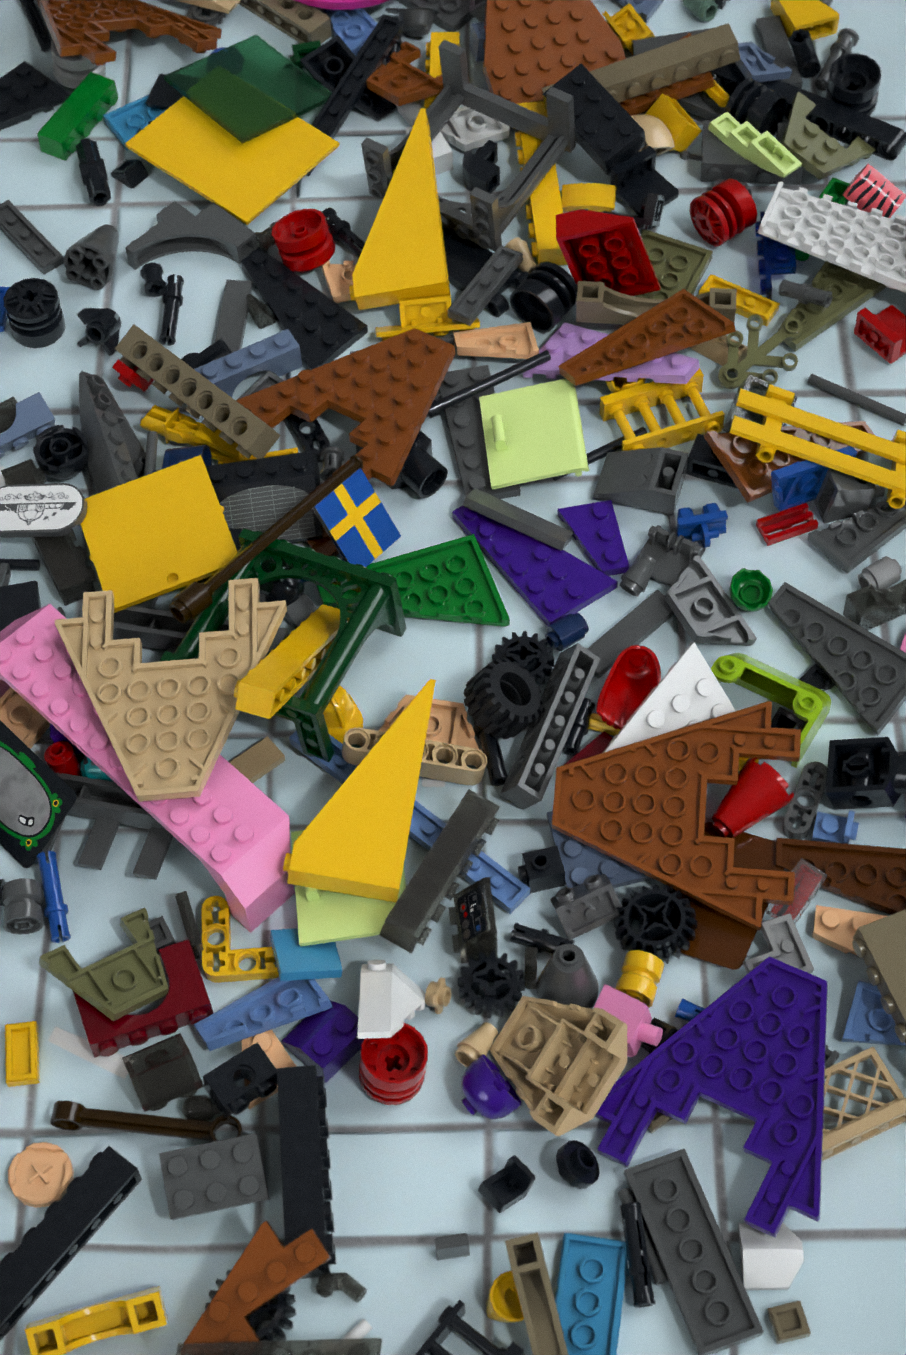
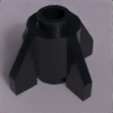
M109 308L82 309L77 316L86 325V335L77 344L81 347L89 341L95 344L104 343L102 345L103 349L111 356L116 351L115 347L119 341L121 327L119 315Z

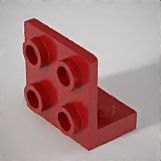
M894 305L888 306L877 315L870 312L866 307L857 313L854 334L882 358L892 364L906 354L905 314Z

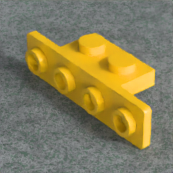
M450 294L398 299L401 325L376 327L375 332L376 337H381L383 341L413 328L425 333L433 332L435 336L449 334L451 330L467 331L480 328V321L476 318L469 326L449 318L447 310L451 307Z

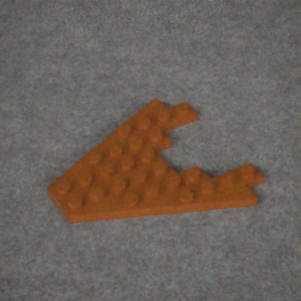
M36 0L59 56L81 55L89 59L94 65H105L106 62L116 61V51L103 43L109 41L110 31L126 32L127 29L134 28L142 31L149 38H159L160 35L173 36L179 40V43L189 46L196 53H206L207 50L217 49V39H221L222 29L139 0Z
M413 328L312 370H302L295 377L236 401L272 429L290 414L311 423L328 408L361 423L349 433L351 443L363 448L355 454L363 461L362 471L368 480L373 477L393 486L456 354L455 347L448 342Z
M767 701L557 767L552 828L665 885H669V887L677 891L680 890L681 893L755 930H761L762 903L793 905L795 872L733 867L735 838L704 836L707 783L737 785L739 757L799 762L801 730L772 728V702Z

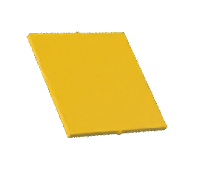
M201 455L85 498L87 501V513L81 523V527L91 554L89 559L94 563L102 590L113 591L114 613L187 586L193 581L197 582L213 576L238 553L223 514L224 507L219 504Z

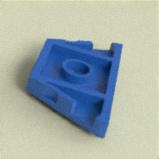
M852 446L835 450L852 457H856L858 454ZM805 460L802 462L797 461L792 465L772 471L771 482L774 506L779 511H783L815 500L826 473L831 468Z

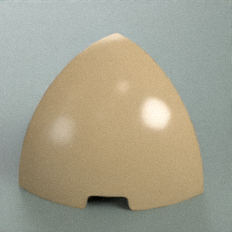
M647 114L631 115L645 131L646 146L639 151L651 146L656 151V156H659L675 148L669 129L660 119Z

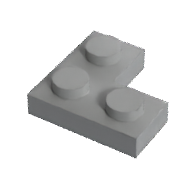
M791 914L762 922L761 931L770 952L745 960L743 965L747 974L769 956L807 973H813V965Z

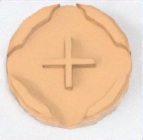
M47 1142L33 1143L25 1147L24 1151L20 1154L18 1153L12 1159L8 1169V1183L14 1196L24 1205L35 1208L48 1207L52 1203L60 1201L67 1193V1188L74 1179L73 1165L68 1155L58 1145Z

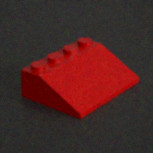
M583 209L556 215V240L577 286L578 281L604 282V286L631 296L661 290L634 217Z

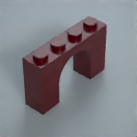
M189 939L159 949L169 979V990L164 1001L151 1012L142 1015L127 1014L112 1021L73 991L94 1057L111 1056L118 1049L130 1045H142L149 1038L158 1035L173 1034L178 1028L189 1024L194 1025L213 1014L211 1002Z

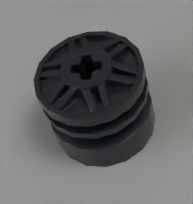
M858 53L846 54L837 58L829 70L826 99L870 116L877 105L878 89L881 81V70L877 62L866 55Z
M749 77L743 80L734 90L727 102L724 113H730L740 124L748 121L760 134L768 131L774 136L777 132L778 123H783L789 102L787 97L772 89L767 90L764 84L758 83V81Z
M542 262L511 293L510 304L516 316L523 323L531 322L532 329L542 333L550 332L576 304L578 286L565 269L554 263Z
M28 278L14 283L7 290L4 296V307L9 319L12 335L19 344L29 348L47 347L55 343L63 335L65 319L60 306L58 292L52 283L45 279Z

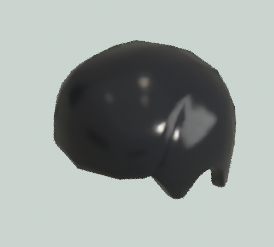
M292 578L284 579L282 582L274 581L273 589L268 594L266 602L286 600L287 606L292 604L304 594V582L302 579Z

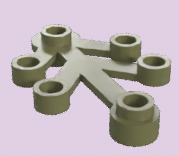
M751 315L746 323V327L749 330L747 357L738 363V348L742 344L743 335L736 330L729 333L726 339V343L729 346L727 364L723 365L719 370L718 379L720 383L728 389H736L743 382L763 384L768 387L769 384L775 385L778 380V374L775 370L767 369L763 374L747 372V370L752 366H764L793 371L798 364V358L795 354L787 353L783 357L768 356L767 354L785 340L794 341L799 338L803 328L800 320L794 317L786 318L782 322L780 330L758 347L759 331L762 328L763 319L759 315ZM755 320L759 323V326L753 327L750 322ZM794 324L797 329L790 330L787 325ZM732 336L738 337L739 342L733 343L730 338ZM792 359L794 365H787L785 360ZM735 372L737 377L730 378L727 373ZM772 375L774 377V381H767L765 379V376Z

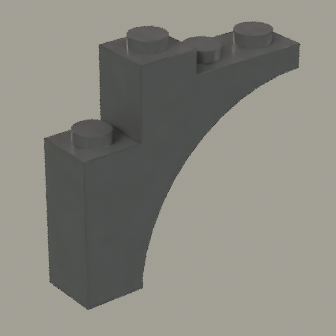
M174 201L156 214L158 224L151 227L146 233L125 247L129 265L137 270L152 260L180 252L213 253L227 257L240 264L244 258L257 249L255 232L215 203L201 210L195 216Z

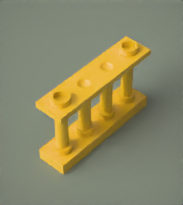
M700 368L687 384L654 383L652 381L600 397L599 414L603 422L615 419L625 438L622 441V451L659 447L669 448L695 440L697 434L705 435L707 431L722 432L725 417L723 410L711 414L701 397L700 392H702L704 375ZM687 396L690 397L700 417L685 421L675 400ZM665 404L675 425L661 429L650 407ZM639 411L650 433L636 437L625 415Z

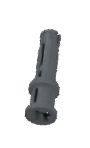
M843 28L839 31L838 40L832 44L830 56L814 82L817 89L826 91L832 63L841 56L851 54L852 47L857 45L859 36L854 30Z

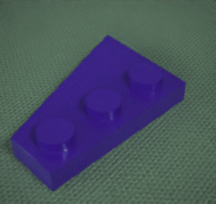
M611 500L558 509V517L562 522L566 523L570 531L574 532L573 538L579 541L585 550L586 556L597 570L612 576L624 574L629 569V562Z

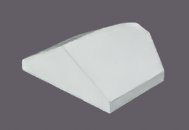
M738 1223L742 1282L745 1289L788 1290L804 1262L802 1241L784 1223H782L775 1238L745 1223Z

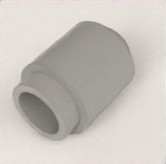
M885 556L862 569V573L858 575V582L865 593L876 594L900 581L902 570L895 559Z

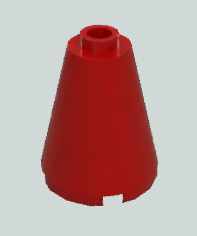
M757 757L749 758L738 774L737 785H731L713 814L712 820L714 824L712 827L721 837H736L788 805L794 799L793 792L788 795L785 790L789 786L785 779L765 761L761 765L755 762L758 759Z

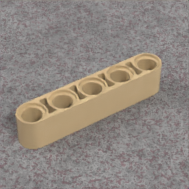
M356 727L349 729L345 733L343 740V759L352 765H359L385 732ZM425 740L419 777L464 785H476L482 781L487 757L485 753L476 748ZM357 744L360 745L361 748H354L351 745ZM438 760H445L448 764L440 763ZM467 765L476 766L477 769H471Z

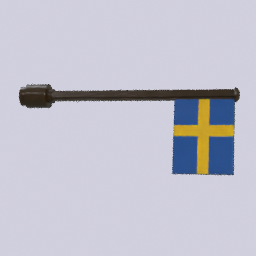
M356 455L351 456L345 465L205 583L193 581L172 599V604L169 605L172 616L182 624L187 621H193L213 603L212 593L311 509L316 513L344 561L367 567L397 541L401 535L362 471V459Z

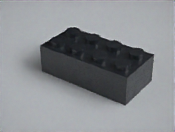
M582 63L552 86L573 96L576 142L607 176L615 165L629 159L646 146L645 131ZM546 90V91L542 94V95H543V100H544V104H545L546 110H547L546 93L548 92V90Z

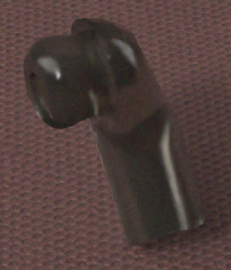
M345 1272L324 1273L318 1278L319 1282L315 1286L317 1294L321 1297L327 1298L332 1295L333 1291H343L356 1303L360 1302L367 1292L363 1285Z

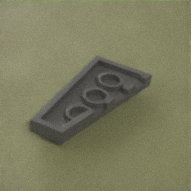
M885 499L876 503L872 509L867 511L862 509L853 513V517L842 522L837 520L830 523L828 528L819 532L814 530L808 533L807 540L848 574L906 529V501L904 507L895 509Z

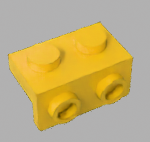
M630 3L612 17H610L607 11L602 13L610 28L617 34L623 50L627 48L632 55V40L655 37Z

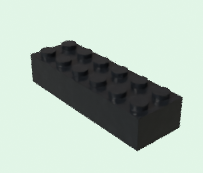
M316 1065L277 1068L285 1246L310 1229H313L331 1259L302 1279L331 1276L330 1265L336 1264V1250L333 1234L330 1233L334 1232V1216L330 1201L333 1200L329 1174L331 1160L327 1138H329L328 1119L326 1118L327 1093L324 1076H318Z

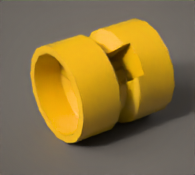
M632 950L627 952L621 968L623 974L618 979L615 989L646 1004L650 1008L656 996V984L660 982L663 973V961L645 951Z

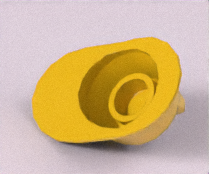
M339 685L323 714L328 733L343 744L345 733L349 729L354 727L363 728V717L350 694Z

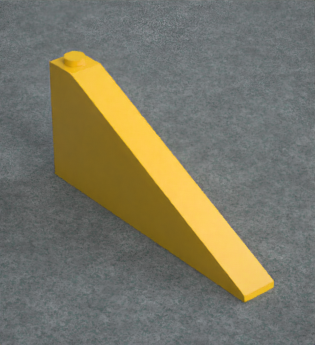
M420 108L352 274L353 285L349 286L351 301H356L359 310L399 304L398 299L451 295L430 126L426 108Z
M430 679L296 839L292 854L286 853L283 871L288 872L287 884L397 903L436 680Z

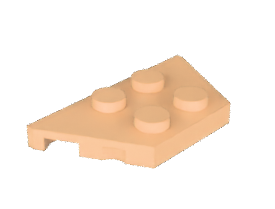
M406 694L398 703L397 709L391 712L385 719L379 731L386 732L415 696ZM432 699L426 740L479 749L473 727L467 720L468 715L464 704Z

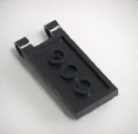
M445 228L443 229L449 282L463 292L494 253L480 247L477 243L467 238H460L456 233ZM515 269L485 308L494 317H500L509 310V303L502 293L509 287L516 289L526 280L529 273H520Z

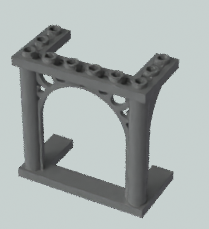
M443 40L439 45L444 89L426 110L431 142L460 105H464L543 141L514 181L500 194L494 196L475 187L470 193L471 203L454 202L438 196L442 229L451 230L460 238H467L484 249L496 251L500 245L502 246V233L564 150L571 153L576 147L574 98L572 95L551 86L546 93L547 118L472 85L468 80L465 48ZM410 132L391 151L388 150L387 146L368 137L362 142L361 147L369 193L375 198H384Z

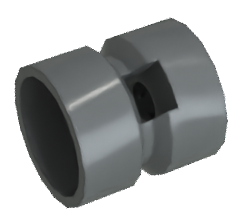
M20 878L11 880L3 885V905L5 906L3 928L13 934H31L43 928V910L41 909L43 886L40 882L33 879Z

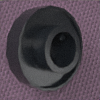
M570 1140L558 1149L556 1163L563 1180L578 1189H586L598 1180L600 1174L599 1164L593 1152L584 1143Z

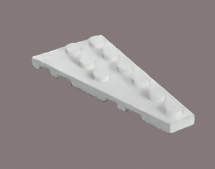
M691 642L687 646L686 651L677 662H674L660 683L652 689L627 720L622 730L610 741L609 746L604 752L736 711L695 642Z

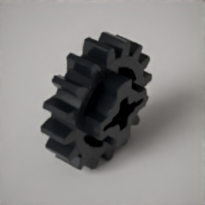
M523 631L522 636L518 637L515 632H512V639L509 640L506 637H502V645L496 644L495 654H492V661L505 658L509 659L511 663L514 661L519 663L521 668L525 667L529 671L530 676L534 677L541 684L545 683V676L550 677L552 667H554L553 648L547 647L546 639L538 641L537 633L533 634L532 637H527V631Z
M495 950L491 951L490 957H485L483 952H479V960L476 961L470 957L468 958L469 968L464 966L460 968L462 977L457 979L458 987H460L459 997L460 999H465V1007L467 1009L473 1005L475 1006V1015L477 1016L483 1010L486 1011L487 1018H491L494 1011H497L499 1016L503 1017L504 1008L507 1007L513 1012L515 1009L514 1001L519 1002L522 998L521 991H525V981H522L524 979L523 970H517L518 962L516 960L510 963L507 962L506 953L497 958ZM489 982H494V986H488Z

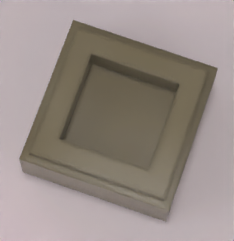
M800 1300L768 1308L767 1314L777 1344L810 1336L811 1332Z

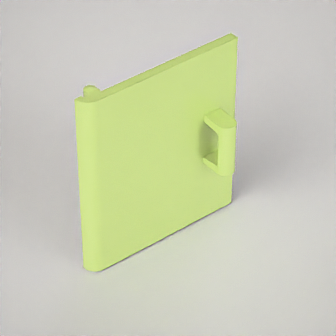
M566 378L479 397L492 490L575 473L579 477L582 476V471H589L576 387Z
M304 830L291 832L292 850L294 842ZM404 866L397 903L295 885L300 947L394 933L395 936H402V931L411 932L405 929L406 926L410 928V920L407 918L399 920L408 907Z

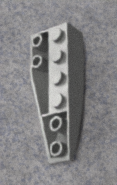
M81 371L79 373L81 430L88 443V467L98 494L143 477L146 452L104 379L96 374L92 375Z

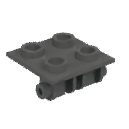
M659 525L657 527L651 526L648 531V536L650 537L636 560L641 557L642 553L653 557L657 563L654 566L651 578L672 586L676 583L681 573L690 565L696 555L702 557L706 548L699 546L697 541L692 542L685 539L683 535L676 536V532L669 533V531L662 529Z

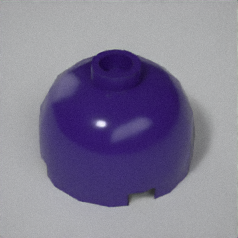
M484 1054L476 1058L464 1071L461 1078V1088L465 1097L461 1101L472 1115L478 1112L487 1119L504 1118L522 1105V1101L510 1082L504 1080L499 1074L500 1070Z

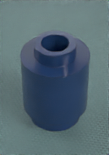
M568 614L546 628L547 634H545V639L550 647L563 651L585 637V634L589 632L588 624L581 614Z

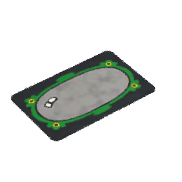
M0 720V844L24 868H29L76 802L77 796L52 769Z

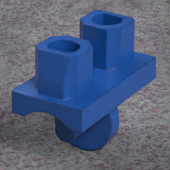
M717 503L703 506L702 514L694 515L689 507L681 508L677 514L676 536L683 535L685 539H691L692 542L701 541L703 548L710 547V539L718 538L719 534L726 533L727 512L726 510L721 511Z

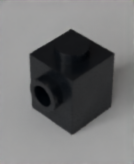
M558 846L522 854V865L518 866L520 881L527 883V886L530 888V894L565 886V870Z

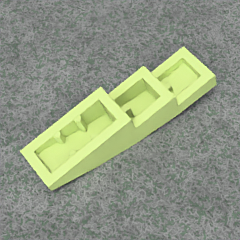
M728 112L711 121L708 126V130L739 155L782 178H785L802 165L768 131L760 134L748 121L740 124Z

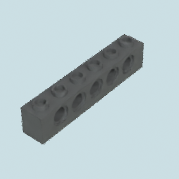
M579 643L559 654L542 694L544 702L541 705L543 707L542 713L529 725L500 795L523 810L542 801L601 659Z

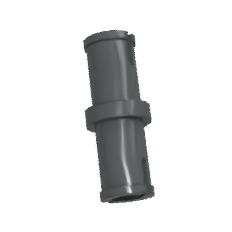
M784 279L779 285L780 296L797 299L802 304L812 303L828 308L832 302L833 294L831 291L813 288L812 284L809 283L802 285Z

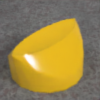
M512 1271L502 1273L492 1284L487 1299V1317L492 1320L504 1323L524 1320Z

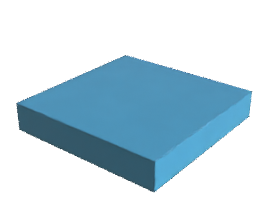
M298 928L271 930L270 940L280 981L342 977L343 969L335 942L300 947Z

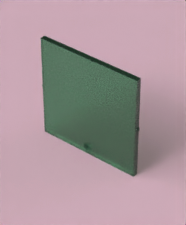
M253 35L164 76V81L241 143H245L324 105L332 94L258 35Z

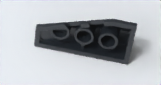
M337 35L300 59V63L315 81L333 92L356 56L340 36ZM368 88L365 89L354 106L377 122L398 108L394 103Z

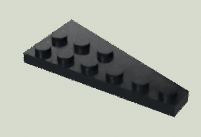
M26 61L22 62L0 78V131L31 119L32 114L44 110L47 113L54 110L53 106L65 102L71 93Z
M260 247L241 261L242 269L249 280L252 281L253 286L262 295L264 303L271 309L283 331L289 329L299 344L301 360L305 361L309 370L332 362L368 333V327L365 323Z

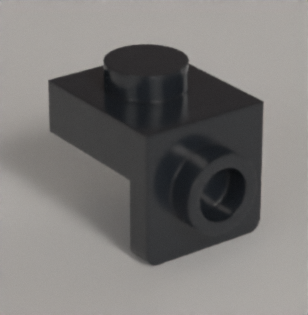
M513 1155L508 1159L502 1170L481 1183L478 1191L500 1214L526 1197L536 1177L517 1156Z

